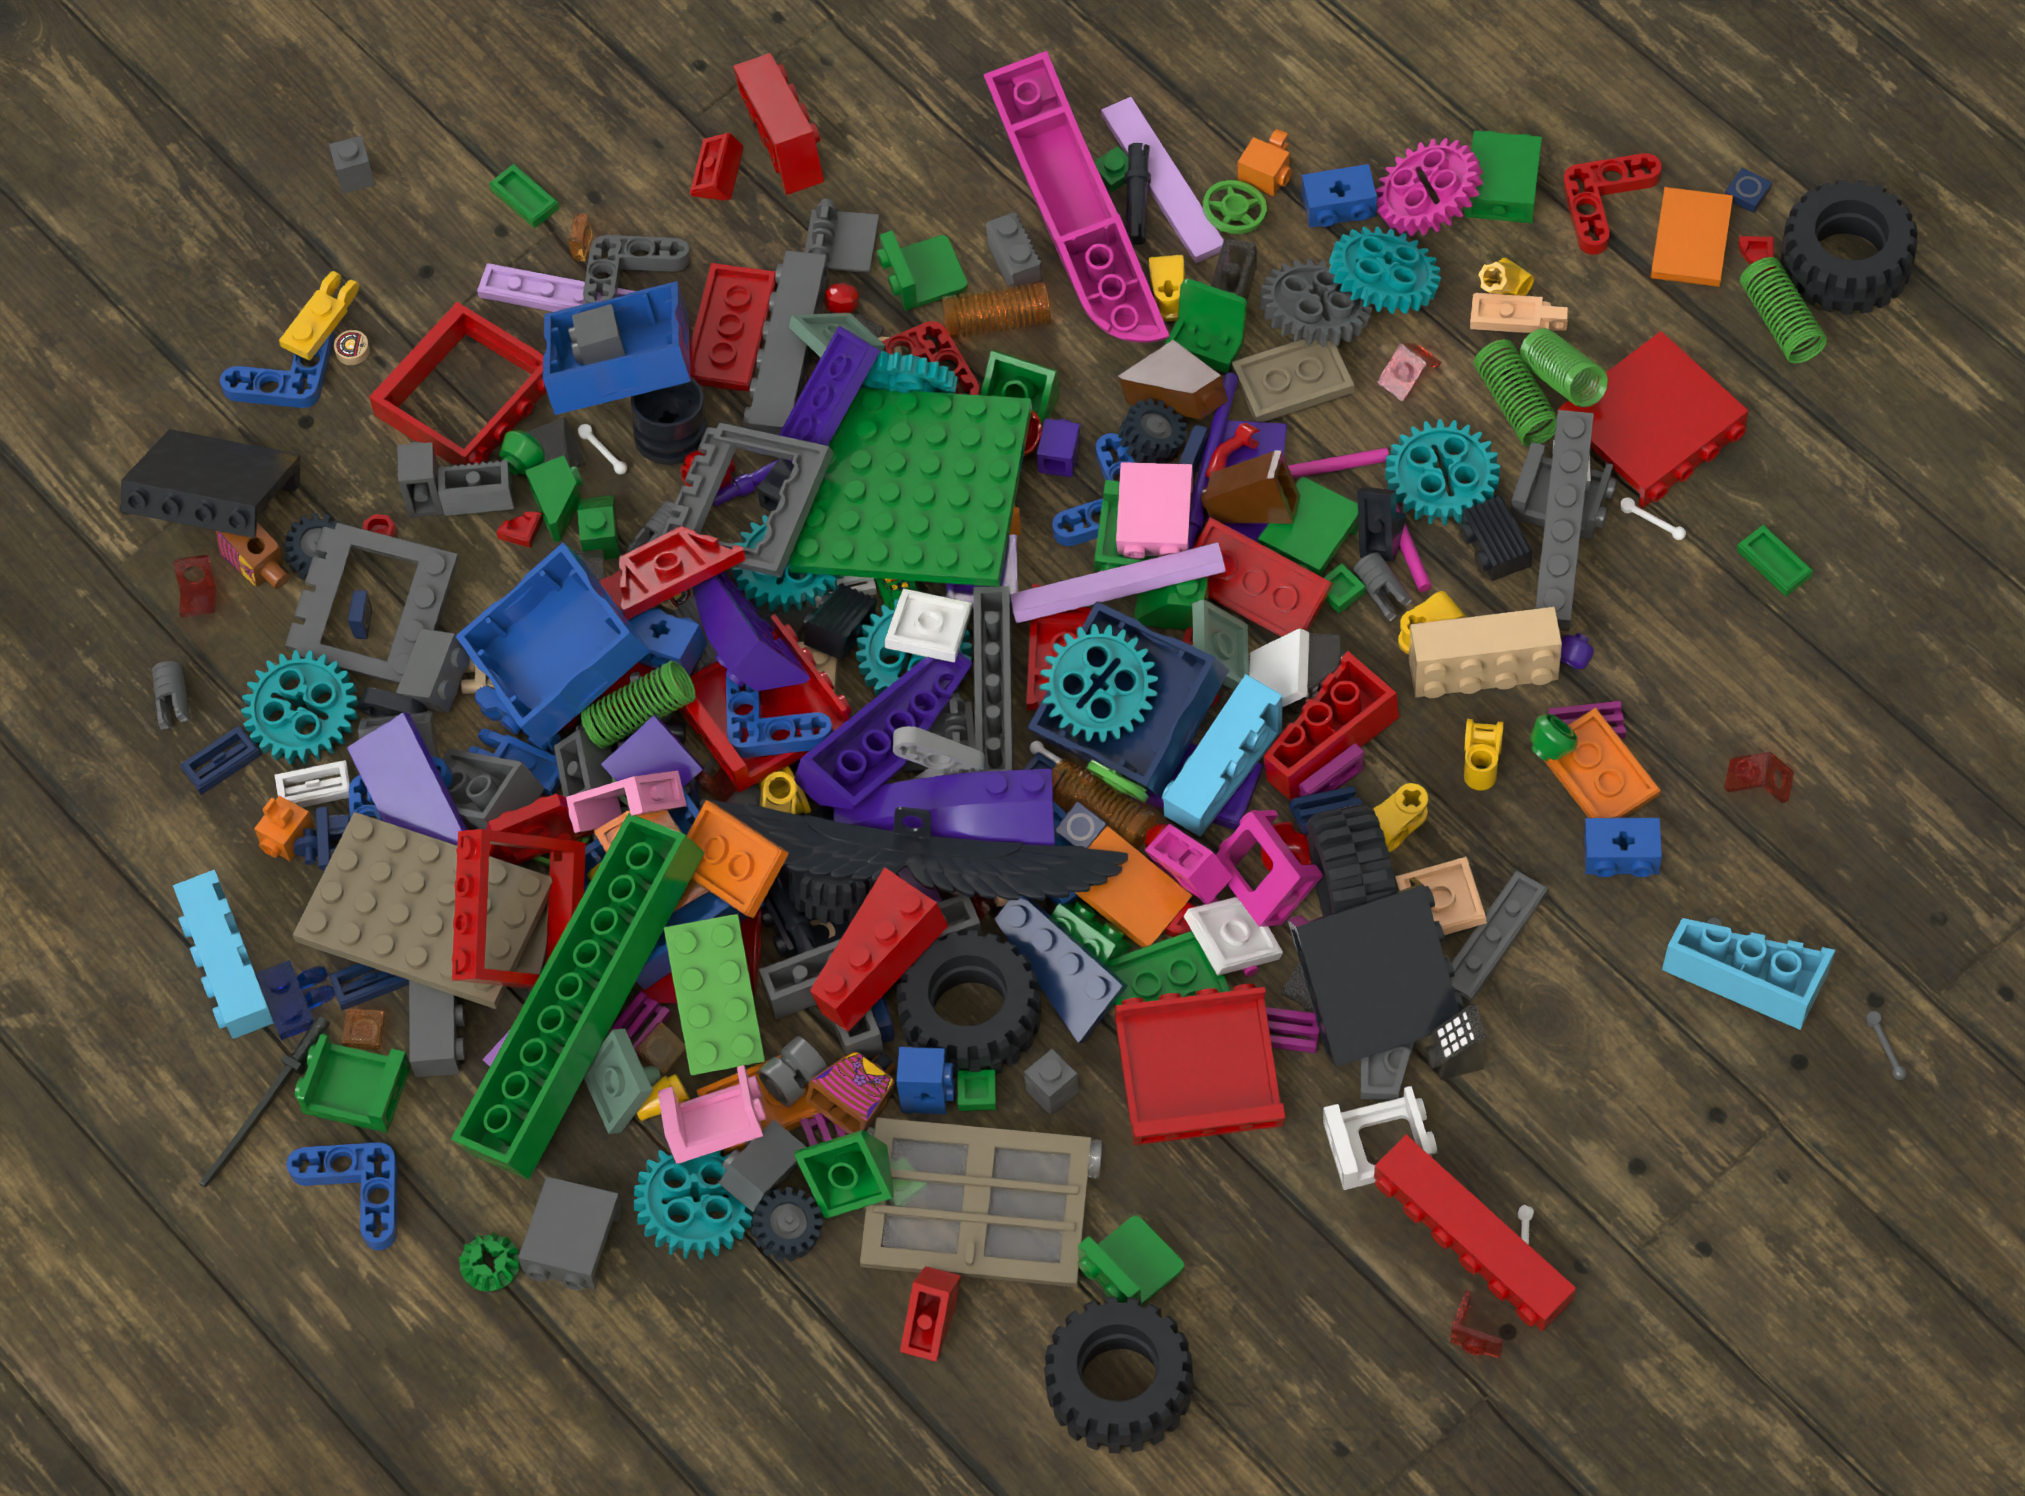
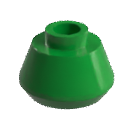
M513 430L507 432L504 436L500 457L502 461L508 462L511 474H526L525 470L545 462V450L541 443L529 433L522 430Z
M1544 714L1537 717L1530 740L1533 743L1531 749L1538 757L1545 761L1549 759L1559 760L1577 749L1578 737L1564 721L1552 714Z

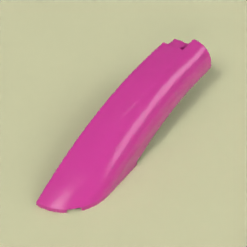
M1044 51L983 74L1047 230L1079 301L1089 318L1108 334L1126 341L1148 343L1170 338L1121 217L1116 211L1083 139L1048 52Z

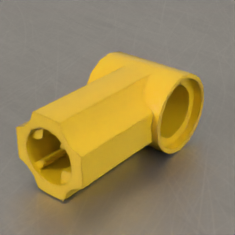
M1506 257L1490 265L1484 264L1478 274L1481 279L1480 287L1494 294L1526 296L1534 282L1532 274Z

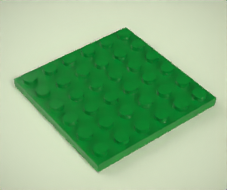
M859 388L828 444L834 453L791 553L788 563L790 572L1000 587L1033 407L1031 399L919 391L900 393L898 391L888 392L887 389Z

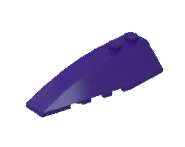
M724 571L694 586L696 605L701 623L710 643L718 653L715 659L727 669L725 673L734 683L740 687L746 683L755 691H762L806 683L810 679L809 674L785 641L780 637L774 641V635L771 633L774 630L773 627L766 620H762L756 613L758 610L741 594L742 591Z
M958 651L955 663L925 657L804 755L800 760L794 778L796 784L819 805L853 810L897 774L908 761L895 755L893 752L894 731L906 726L928 731L973 663L960 651Z
M1052 769L971 772L906 780L882 785L853 810L834 807V821L894 831L895 809L897 807L928 810L931 813V836L981 841L1023 842V844L1055 845ZM906 816L902 819L903 824L909 828H920L923 826V821L916 816Z

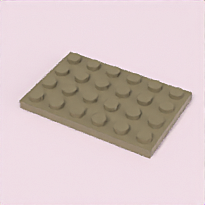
M354 812L293 933L295 942L497 1009L507 986L452 981L451 959L453 955L454 885L456 881L457 846ZM489 856L485 969L515 971L548 902V895L552 884L550 876Z

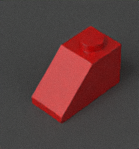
M928 1266L922 1269L912 1285L900 1352L937 1362L955 1312L961 1282L960 1275Z

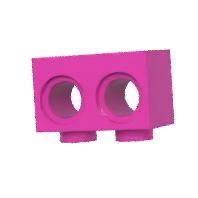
M1171 824L1145 849L1158 868L1184 889L1207 904L1233 878L1211 850Z

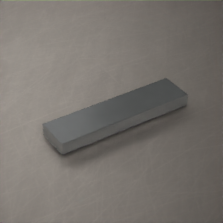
M1517 870L1485 914L1487 924L1476 927L1452 962L1455 976L1451 977L1450 980L1453 990H1458L1462 1001L1469 1006L1548 894L1547 887Z

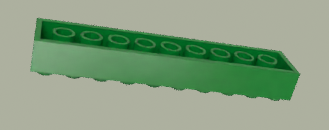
M630 813L627 814L451 1138L453 1142L469 1154L522 1178L530 1179L705 853L687 835L636 815L631 816Z

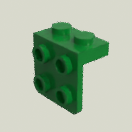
M893 231L880 234L881 249L876 250L881 268L888 270L890 275L888 276V282L894 296H899L905 311L967 290L966 277L947 236L939 235L900 248Z
M1184 279L1180 285L1178 320L1169 334L1170 338L1166 339L1165 345L1174 340L1210 368L1229 373L1232 368L1231 362L1237 359L1244 346L1247 314L1246 299L1235 293H1229L1202 282Z
M1081 902L1076 904L1059 903L1051 917L1103 964L1106 965L1111 957L1127 954L1132 945L1123 939L1124 933L1119 928L1107 922L1102 924L1094 918L1096 912Z
M1139 1216L1130 1217L1099 1244L1090 1236L1078 1244V1266L1089 1279H1095L1103 1287L1107 1297L1117 1296L1118 1303H1127L1128 1298L1131 1297L1140 1299V1304L1143 1306L1184 1270L1182 1259Z

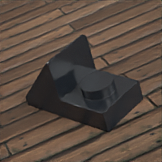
M1362 487L1357 491L1360 558H1364L1372 553H1379L1385 561L1393 562L1396 559L1406 522V513L1397 512L1396 490Z

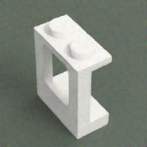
M1412 1086L1404 1088L1403 1098L1342 1113L1338 1104L1324 1107L1323 1124L1343 1190L1371 1184L1376 1181L1374 1179L1375 1165L1368 1163L1359 1136V1130L1364 1127L1401 1118L1406 1119L1410 1124L1415 1143L1431 1157L1432 1154L1437 1153V1146L1432 1131L1426 1132L1423 1121L1427 1119L1422 1098L1415 1099Z

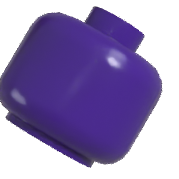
M1576 633L1575 636H1563L1561 638L1560 662L1575 670L1584 669L1594 655L1593 647L1588 644L1589 638L1580 633Z

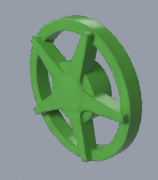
M1226 180L1218 182L1211 186L1204 196V215L1220 232L1224 231L1231 234L1249 233L1257 230L1266 216L1267 205L1263 195L1255 187L1242 181ZM1227 189V195L1223 198L1222 202L1209 200L1214 193ZM1233 189L1243 190L1252 195L1254 199L1247 200L1243 195L1234 193ZM1259 205L1261 213L1254 221L1247 212L1248 209ZM1210 209L1220 211L1224 216L1223 221L1217 219ZM1239 220L1246 224L1242 226L1229 225L1231 221Z
M1093 759L1089 762L1086 769L1122 793L1146 803L1149 797L1145 793L1146 789Z

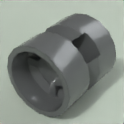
M796 1036L781 1050V1058H771L757 1073L761 1082L773 1097L784 1106L790 1107L805 1094V1086H809L810 1080L828 1067L820 1054L806 1040Z

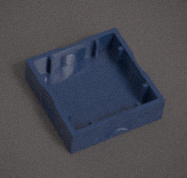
M1096 601L1082 629L1086 635H1089L1091 626L1096 624L1099 634H1103L1107 625H1111L1112 636L1116 637L1124 629L1126 630L1124 641L1127 643L1136 637L1138 638L1137 644L1134 647L1137 652L1147 648L1148 652L1142 658L1143 662L1155 663L1147 671V675L1158 677L1156 682L1148 684V688L1156 691L1157 695L1155 697H1146L1145 699L1153 707L1152 710L1145 711L1140 709L1139 712L1144 718L1143 723H1138L1132 719L1130 722L1133 726V732L1128 733L1121 727L1119 728L1120 738L1115 740L1111 732H1107L1104 743L1100 742L1098 733H1093L1091 740L1085 742V731L1082 730L1074 738L1071 737L1073 726L1070 724L1059 729V724L1063 718L1060 715L1049 718V714L1055 708L1053 704L1043 705L1041 702L1028 729L1043 741L1088 763L1093 759L1112 771H1117L1123 777L1161 798L1224 682L1229 669L1216 657L1174 637L1155 633L1142 625L1138 620ZM1093 648L1087 652V661L1093 667H1102L1106 662V656L1102 650ZM1115 658L1098 678L1090 676L1093 684L1076 703L1078 709H1081L1098 689L1107 690L1103 684L1120 664L1119 658ZM1126 672L1116 674L1114 679L1116 687L1121 691L1131 690L1133 687L1131 675ZM1067 676L1063 680L1064 690L1071 695L1079 694L1082 691L1081 680L1076 676ZM1048 691L1044 696L1043 700L1050 696V693ZM1097 699L1091 704V712L1095 717L1104 719L1110 714V707L1106 701Z

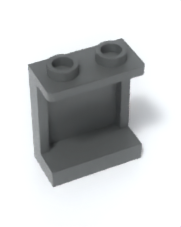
M1531 442L1512 497L1511 514L1515 520L1545 527L1552 459L1544 457L1545 445ZM1606 463L1604 472L1590 469V490H1585L1580 537L1593 540L1596 528H1603L1608 508L1604 507L1606 498L1613 499L1618 479L1612 478L1614 466L1612 464Z
M546 1176L518 1257L522 1271L529 1278L536 1281L546 1282L548 1279L562 1282L564 1286L573 1290L581 1291L584 1288L594 1290L597 1284L595 1273L612 1222L619 1221L623 1209L619 1194Z

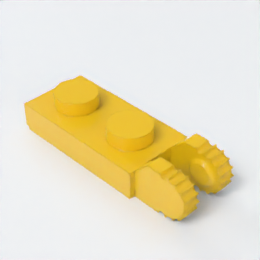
M335 271L330 272L322 281L320 290L314 293L279 339L281 347L307 360H311L347 313L348 306L359 291L358 282L354 280L347 281L345 286L339 291L338 298L335 299L332 296L336 289H338V286H340L342 278L339 273Z

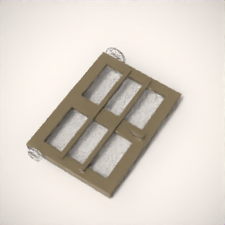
M876 1118V1126H868L867 1133L887 1144L894 1196L892 1199L866 1206L860 1267L920 1273L925 1266L957 1274L961 1277L1077 1287L1079 1272L1078 1244L1082 1241L1088 1177L1099 1178L1103 1140H1094L1091 1137L886 1118Z

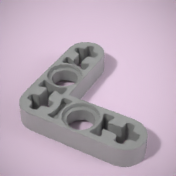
M901 727L893 733V752L895 755L928 767L927 770L911 780L940 775L985 772V755L979 750L917 727Z

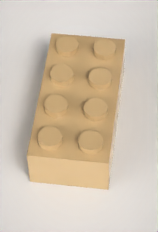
M1555 607L1410 624L1409 665L1415 698L1424 696L1427 698H1438L1444 694L1457 692L1472 694L1481 689H1510L1516 685L1530 683L1544 685L1558 680L1562 643Z

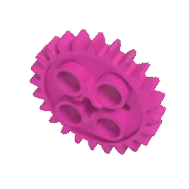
M1444 138L1440 145H1438L1436 140L1432 139L1429 147H1424L1422 142H1420L1417 151L1413 152L1409 148L1406 149V158L1396 157V167L1385 168L1389 176L1379 178V182L1383 187L1375 189L1379 197L1377 198L1378 212L1391 229L1396 228L1399 234L1406 230L1410 236H1413L1419 229L1424 236L1428 232L1429 227H1433L1438 232L1440 223L1445 222L1449 226L1452 225V216L1462 217L1463 213L1460 209L1473 206L1469 198L1479 196L1476 187L1483 184L1479 177L1483 174V171L1479 166L1480 162L1467 145L1462 146L1459 140L1451 144L1448 138ZM1423 170L1427 176L1429 183L1440 199L1438 204H1435L1430 197L1428 190L1418 175V171Z

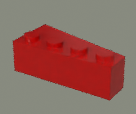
M1349 651L1341 658V664L1333 674L1329 673L1322 682V688L1313 700L1309 698L1302 707V713L1297 720L1286 727L1264 755L1267 781L1290 802L1293 798L1300 796V783L1356 743L1361 748L1399 718L1397 693Z

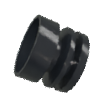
M690 377L691 382L631 396L634 441L636 449L644 458L658 464L674 465L684 463V459L689 453L698 450L706 432V420L704 416L705 403L702 387L694 378Z

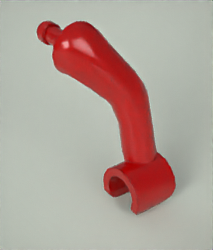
M1248 423L1240 424L1235 431V436L1214 450L1205 476L1210 478L1211 473L1226 468L1227 458L1243 445L1251 449L1257 448L1259 442L1251 437L1254 433L1259 432L1260 429Z

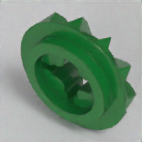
M495 1232L485 1236L477 1234L475 1240L469 1244L465 1243L464 1251L461 1257H459L460 1272L463 1279L471 1287L480 1291H495L507 1286L519 1271L518 1249L508 1236L505 1238L497 1235ZM486 1250L492 1257L499 1256L494 1260L496 1271L494 1273L486 1264L479 1265L484 1261L483 1252Z

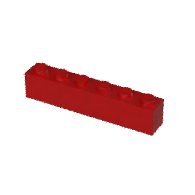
M1405 1135L1375 1165L1374 1179L1376 1181L1374 1183L1376 1187L1386 1197L1391 1198L1394 1196L1404 1205L1402 1207L1403 1211L1412 1221L1418 1224L1423 1222L1432 1231L1430 1233L1432 1238L1442 1248L1448 1249L1450 1247L1460 1256V1263L1468 1272L1473 1275L1479 1273L1488 1282L1487 1287L1498 1299L1502 1301L1507 1299L1517 1308L1515 1310L1516 1314L1528 1326L1532 1327L1535 1324L1543 1332L1574 1300L1575 1286L1408 1135Z

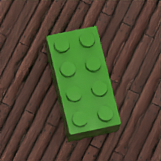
M734 914L664 927L690 1074L696 1075L765 1062L739 915Z

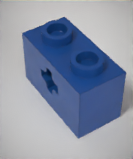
M1369 164L1302 175V199L1309 228L1316 226L1328 227L1335 223L1353 220L1364 221L1368 218L1376 217L1377 195Z
M654 607L628 619L651 650L638 663L657 669V667L661 668L662 665L672 660L678 662L690 676L707 645L700 625L687 617L680 619L667 615L664 611Z
M1585 818V874H1594L1604 878L1615 874H1632L1635 877H1648L1652 874H1659L1662 858L1660 818Z
M899 1047L896 1082L901 1113L946 1115L947 1101H954L955 1079H953V1063L946 1062L945 1049Z

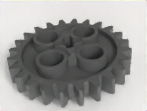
M1307 259L1306 265H1302L1299 261L1294 260L1292 268L1283 263L1280 271L1273 269L1271 277L1266 276L1260 295V309L1265 310L1264 319H1272L1271 328L1282 327V336L1290 333L1294 334V342L1299 341L1301 338H1306L1308 346H1311L1314 340H1318L1322 347H1325L1327 340H1330L1336 346H1339L1340 338L1351 342L1352 334L1360 336L1362 328H1367L1373 306L1370 304L1367 307H1363L1364 300L1361 298L1354 301L1351 300V291L1341 292L1342 284L1333 282L1335 274L1329 273L1330 268L1326 267L1325 260H1321L1319 265H1314L1311 259Z

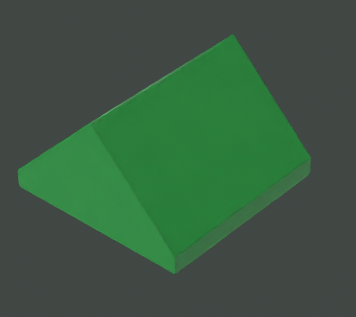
M991 350L980 395L1030 398L1033 406L1032 411L1036 412L1040 418L1043 428L1045 419L1050 418L1060 397L1058 370Z
M864 1130L806 1147L794 1153L796 1161L825 1219L892 1199L894 1196L887 1144Z

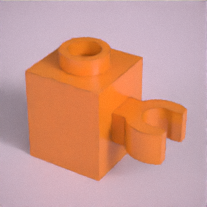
M1276 128L1270 137L1269 143L1253 137L1237 162L1238 181L1248 183L1257 190L1273 197L1280 186L1285 187L1292 175L1290 152L1286 151L1289 144L1285 142L1289 133Z
M279 795L276 800L271 798L263 808L265 815L254 830L260 843L259 847L266 854L274 858L279 855L291 861L295 856L294 841L304 837V829H315L309 811Z

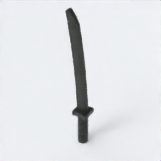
M318 1015L313 1025L310 1026L309 1031L306 1032L291 1054V1057L284 1054L280 1061L285 1067L243 1126L199 1183L202 1187H207L217 1177L268 1109L292 1073L295 1072L300 1076L304 1074L306 1070L302 1067V1063L307 1059L311 1045L317 1044L320 1034H324L330 1025L328 1020Z

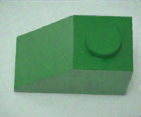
M564 455L525 470L529 489L540 513H542L554 543L561 541L579 504L580 495L578 487L583 485L577 467H569Z
M614 495L579 499L577 510L579 535L585 562L619 558L620 550Z
M1202 577L1138 593L1134 619L1138 620L1142 625L1149 627L1180 630L1193 627L1192 603L1203 599L1209 602L1208 578Z

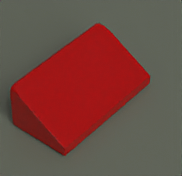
M730 132L703 139L690 190L692 197L716 200L731 199L743 153V145Z

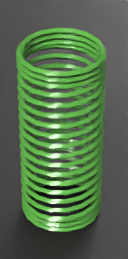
M1762 258L1748 266L1740 277V284L1748 294V297L1788 362L1802 363L1816 356L1826 345L1827 337L1817 321H1815L1814 316H1812L1813 314L1809 311V308L1788 274H1786L1778 258ZM1776 266L1775 269H1771V270H1768V271L1764 272L1763 274H1761L1760 276H1758L1751 284H1749L1750 281H1751L1758 273H1760L1761 271H1763V270H1765V269H1767V268H1769V267ZM1771 273L1768 277H1766V278H1764L1763 280L1757 282L1759 279H1761V278L1764 277L1765 275ZM1778 282V283L1775 284L1773 287H1771V288H1769V289L1763 291L1764 289H1766V288L1769 287L1770 285H1772V284ZM1780 287L1777 291L1771 293L1770 295H1767L1772 290ZM1784 291L1783 293H1781V294H1780L1779 296H1777L1776 298L1770 300V299H1771L1773 296H1775L1776 294H1778V293ZM1785 297V298H1784L1783 300H1781L1780 302H1778V303L1772 305L1774 302H1776V301L1779 300L1780 298ZM1789 301V302H1788L1787 304H1785L1784 306H1782V307L1776 309V308H1777L1778 306H1780L1781 304H1783V303ZM1791 306L1788 310L1782 312L1781 314H1778L1785 308ZM1794 311L1792 314H1790V315H1788L1787 317L1781 319L1783 316H1785V315L1788 314L1789 312ZM1796 316V317H1795L1794 319H1792L1791 321L1785 323V322H1786L1787 320H1789L1790 318ZM1799 321L1797 324L1791 326L1790 328H1787L1794 322ZM1803 325V326L1800 327L1799 329H1797V330H1795L1794 332L1790 333L1791 331H1793V330L1796 329L1797 327ZM1820 336L1818 342L1809 349L1797 354H1791V352H1796L1809 346ZM1814 337L1812 340H1810L1808 343L1804 344L1803 346L1798 347V348H1795V347H1797L1799 344H1801V343L1807 341L1808 339Z
M1546 328L1537 329L1524 339L1520 348V356L1528 367L1527 369L1575 406H1592L1604 396L1608 386L1606 372L1555 332Z
M1497 340L1485 346L1476 355L1473 366L1504 413L1506 420L1521 444L1530 447L1531 442L1537 444L1544 443L1555 434L1557 414L1551 407L1548 399L1539 388V385L1533 378L1534 376L1527 369L1528 367L1510 340ZM1502 348H1510L1508 350H1503L1495 354L1484 364L1483 367H1481L1485 359L1495 351H1498ZM1504 353H1507L1505 356L1499 358V359L1496 360L1494 363H1492L1490 366H1487V365H1488L1492 360H1494L1496 357H1498V356H1500V355H1502V354H1504ZM1513 368V369H1512L1510 372H1508L1507 374H1505V375L1499 377V376H1500L1502 373H1504L1505 371H1507V370ZM1517 372V373H1516L1514 376H1512L1511 378L1507 379L1506 381L1501 382L1502 380H1504V379H1505L1506 377H1508L1509 375H1511V374ZM1518 378L1515 382L1511 383V384L1508 385V386H1505V385L1508 384L1510 381H1512V380ZM1522 382L1519 386H1517V387H1515L1514 389L1508 391V390H1509L1511 387H1513L1514 385H1516V384ZM1522 387H1525V388L1522 389L1520 392H1518V393H1516V394L1510 396L1511 394H1513V393H1514L1515 391H1517L1518 389H1520V388H1522ZM1527 392L1524 396L1520 397V398L1517 399V400H1514V399L1517 398L1519 395H1521V394ZM1531 396L1528 400H1526V401H1524L1523 403L1517 405V404H1518L1519 402H1521L1523 399H1525V398ZM1532 402V403H1531L1530 405H1528L1527 407H1525V408L1519 410L1520 408H1522V407L1525 406L1526 404ZM1536 406L1533 410L1529 411V412L1526 413V414H1523L1524 412H1526V411L1529 410L1530 408ZM1539 411L1537 414H1535V415H1533L1532 417L1526 419V418H1527L1528 416H1530L1531 414H1533V413ZM1550 419H1553L1552 422L1546 428L1542 429L1541 431L1535 434L1525 436L1526 433L1538 430L1539 428L1543 427L1546 423H1548ZM1543 422L1542 424L1538 425L1537 427L1532 428V427H1534L1535 425H1537L1538 423Z
M670 660V662L662 665L661 668L657 667L656 671L652 670L645 677L641 676L640 679H636L634 682H630L629 685L619 688L613 694L603 697L602 700L599 699L597 703L593 702L581 711L582 724L591 741L599 748L606 749L615 742H619L625 737L634 734L654 716L653 711L661 719L663 716L672 714L673 711H677L684 705L695 700V689L686 670L678 662ZM660 679L662 680V682L664 683L665 687L667 688L670 697L668 696V694H667L666 691L664 690V688H663V686H662V684H661V682H660ZM654 681L656 682V684H657L658 687L660 688V690H661V692H662V694H663L664 699H663L662 696L659 694V692H658V690H657V688H656V686H655ZM649 684H650V686L653 688L655 694L657 695V698H658V700H659V703H658V701L656 700V698L653 696V694H652V692H651V690H650ZM644 688L647 690L648 694L650 695L654 706L652 705V703H651L650 700L648 699V697H647V695H646V693H645V691H644ZM638 690H639V691L641 692V694L643 695V697H644V699H645V701H646V703H647V705H648V708L646 707V705H645L644 702L642 701V699H641V697H640V695H639ZM633 693L635 694L639 703L641 704L643 712L638 706L637 702L635 701ZM627 695H628L629 698L632 700V702H633V704H634V706H635V708H636V710H637L638 715L636 714V712H635L634 709L632 708V706H631V704H630V702H629V700H628ZM622 698L626 702L629 710L631 711L632 717L630 716L626 707L624 706ZM617 702H618V703L620 704V706L622 707L623 712L625 713L627 720H626V719L624 718V716L622 715V713H621V711H620V709H619V707H618V705H617ZM611 704L614 706L618 715L620 716L622 724L620 723L616 714L614 713ZM606 707L608 708L612 717L614 718L617 727L614 725L609 714L607 713ZM590 713L592 714V717H593V719H594V721H595V723H596V726L598 727V729L600 730V732L605 736V739H606V740H604V739L599 735V733L597 732L596 728L594 727V724H593V722H592V720H591Z

